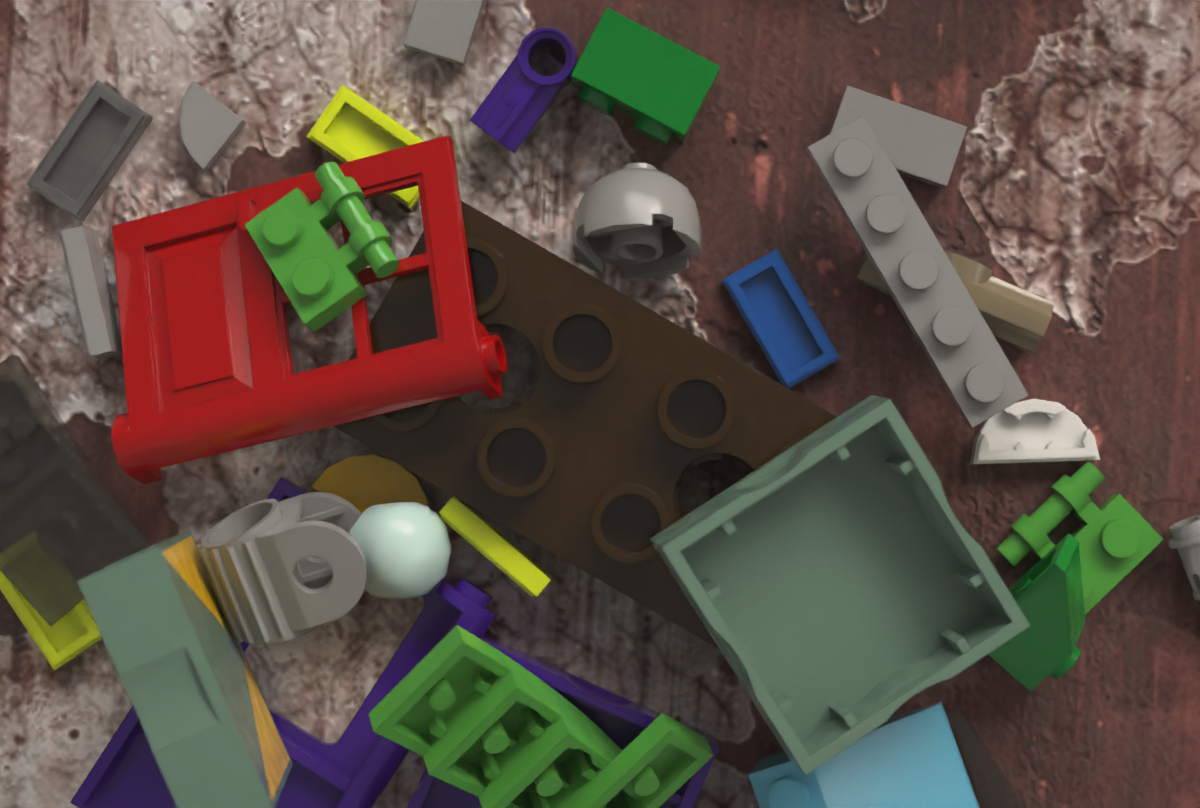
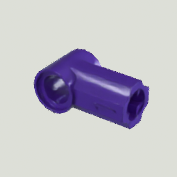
M539 28L531 31L522 40L517 56L470 121L515 154L560 91L571 83V74L578 63V57L571 40L563 32L555 28ZM546 44H555L566 53V62L563 68L552 76L539 75L533 71L531 66L535 51Z

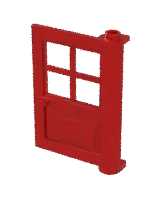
M448 135L338 165L345 177L355 179L364 193V200L418 186L427 253L398 260L400 264L397 270L383 278L377 277L371 267L361 270L356 276L365 289V285L429 269L438 338L373 354L365 296L351 306L357 358L294 374L286 305L292 303L244 224L296 187L309 198L312 204L321 198L323 189L314 176L316 171L112 226L127 413L119 414L114 418L111 437L116 458L126 474L143 484L161 480L160 468L479 390L490 400L503 397L500 374L507 372V356L499 335H489L484 325L477 320L453 141ZM341 221L343 242L346 245L351 234L343 221Z

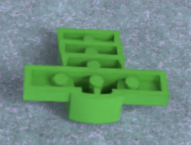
M458 625L368 713L375 733L423 756L429 775L477 796L482 808H659L714 756L706 737L663 712L622 750L593 721L557 691L516 661Z

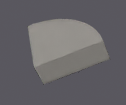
M192 81L181 104L179 118L181 136L191 157L200 167L208 172L246 122L200 85Z

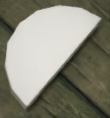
M1029 399L1012 404L984 422L973 440L970 464L1100 460L1095 436L1090 429L1086 428L1076 414L1058 402Z

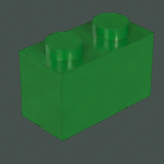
M606 7L571 74V85L580 90L577 99L588 107L608 116L611 115L615 108L636 119L633 128L647 138L667 145L671 137L683 144L718 77L721 67Z

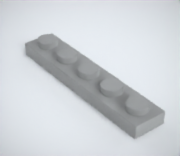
M865 115L810 145L806 152L968 428L975 427L1028 396L1029 394Z

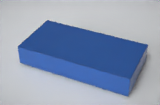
M777 249L721 281L781 385L790 388L840 359Z

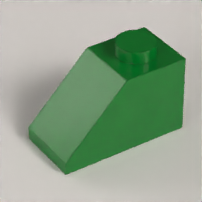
M1069 533L1008 589L1030 626L988 654L1030 691L1048 675H1051L1055 680L1062 677L1074 665L1081 654V650L1076 647V644L1086 621L1079 541Z

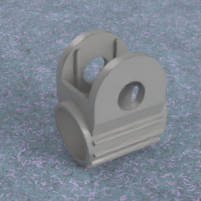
M326 492L305 493L279 502L276 499H265L247 505L230 514L213 528L207 530V534L204 537L198 539L200 544L196 548L233 638L237 639L238 643L244 641L249 645H267L290 641L310 633L321 624L344 616L358 603L366 584L367 565L361 547L350 535L351 528L362 514L352 503L338 495Z

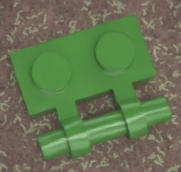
M336 162L325 163L315 172L314 176L323 189L321 198L312 204L309 198L296 187L244 224L301 320L314 332L368 295L356 276L358 272L370 265L376 276L383 278L394 273L400 264L390 248L393 243L390 234L382 222L372 220L362 204L365 198L364 193L354 178L345 177ZM340 221H343L351 236L348 243L339 248L328 230Z
M1089 461L1071 477L1064 474L1051 487L1053 494L1029 517L1023 513L1010 526L1013 533L996 548L997 552L1012 567L1030 551L1040 560L1055 546L1047 534L1072 512L1082 523L1071 535L1079 541L1085 615L1164 540L1120 493H1113L1099 508L1092 502L1088 495L1105 480V477Z

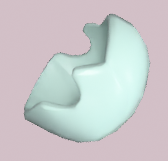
M417 502L373 505L364 510L350 530V535L358 542L366 559L367 577L364 589L370 595L387 599H412L429 593L447 574L452 549L447 527L437 512L430 510L427 505Z

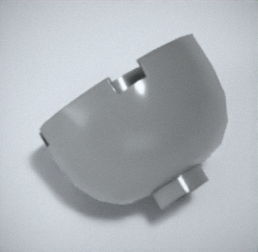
M639 162L626 164L620 170L610 172L590 185L582 197L576 211L573 226V252L578 262L599 273H603V262L611 265H626L622 270V277L657 278L682 272L689 268L690 255L694 254L699 259L702 253V229L696 202L687 187L669 174L658 171L653 165Z

